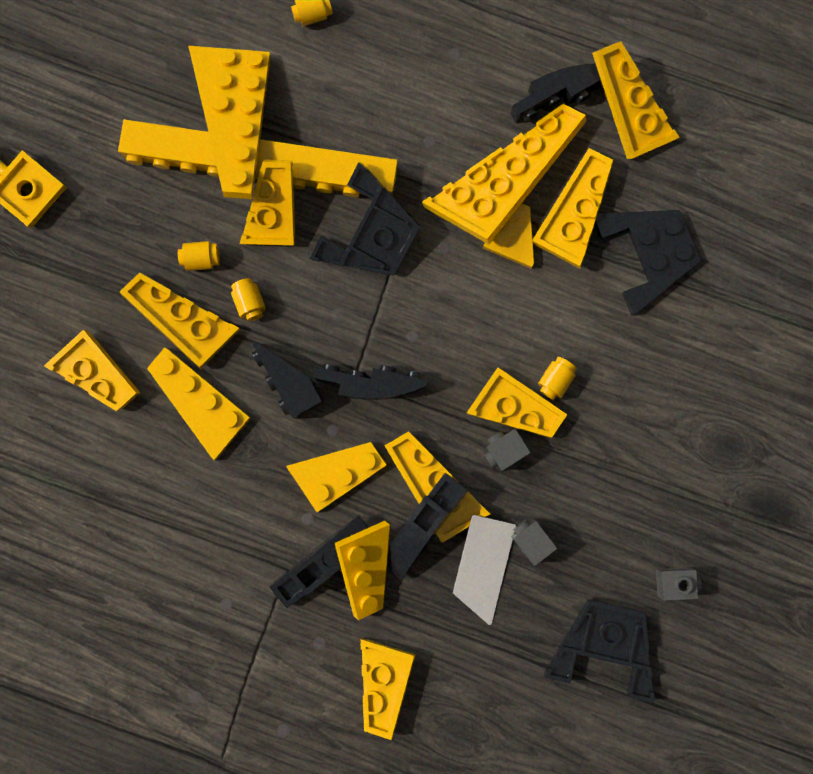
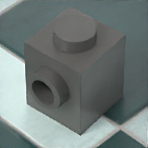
M513 429L505 435L500 431L487 439L490 444L485 447L488 453L484 456L492 469L497 467L499 471H503L528 455L530 451L516 429Z
M526 519L513 529L516 533L511 536L534 566L557 549L535 520L528 522Z
M690 567L655 569L658 598L664 601L698 599V591H701V578L699 574H696L695 569Z

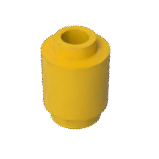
M294 0L295 5L291 6L295 22L301 21L302 27L326 20L327 16L333 14L329 0Z
M210 241L183 243L182 249H178L179 265L184 266L186 271L213 269V266L220 265L218 244H211Z
M251 278L242 279L232 284L231 288L233 291L231 295L240 318L247 319L248 322L261 318L263 316L262 312L266 310V306L257 284L253 283Z
M557 357L556 361L550 363L538 382V385L542 387L540 392L552 400L556 396L562 398L576 376L574 372L577 367L564 358Z

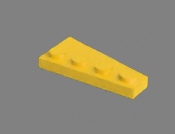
M616 42L592 53L627 159H633L680 138L666 119L668 118L663 109L658 107L652 97L654 94L648 85L644 84L639 75L640 71L622 42Z
M590 148L587 150L533 238L532 242L534 245L581 269L613 166L612 159Z
M141 273L135 276L120 291L121 295L200 369L240 331L237 326L225 322L219 316L210 311L207 312L192 301L182 298Z
M166 347L148 366L147 369L211 458L216 461L251 417Z
M409 431L385 445L419 504L431 492L444 473L454 478ZM467 492L436 534L443 543L468 528L473 515L486 517L490 513Z

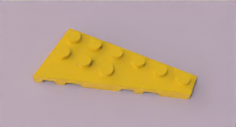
M189 46L223 196L227 198L252 199L271 60L270 52Z
M562 104L536 122V127L524 135L520 133L513 138L514 142L506 148L502 149L500 147L466 171V175L454 184L448 183L437 196L425 199L422 202L424 208L483 242L490 244L586 123V115Z

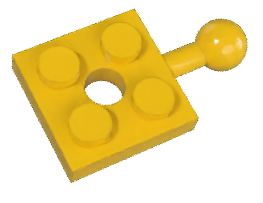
M22 150L9 166L0 161V204L27 227L32 228L67 187ZM26 183H32V193L28 196H22L20 192L21 187Z

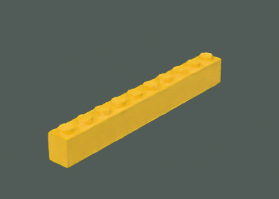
M123 120L118 152L126 159L127 163L133 165H143V162L153 163L154 167L160 169H170V166L180 167L181 171L187 173H197V170L207 171L208 175L219 177L209 132ZM260 140L255 179H258L264 160H292L293 188L305 189V186L315 187L316 191L322 193H332V190L342 191L345 196L359 197V194L362 193L347 186L358 162H361L392 195L394 194L398 168L396 159Z

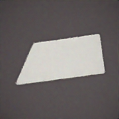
M473 515L453 594L488 625H491L513 540L511 536L514 535L515 531L513 529L516 525Z

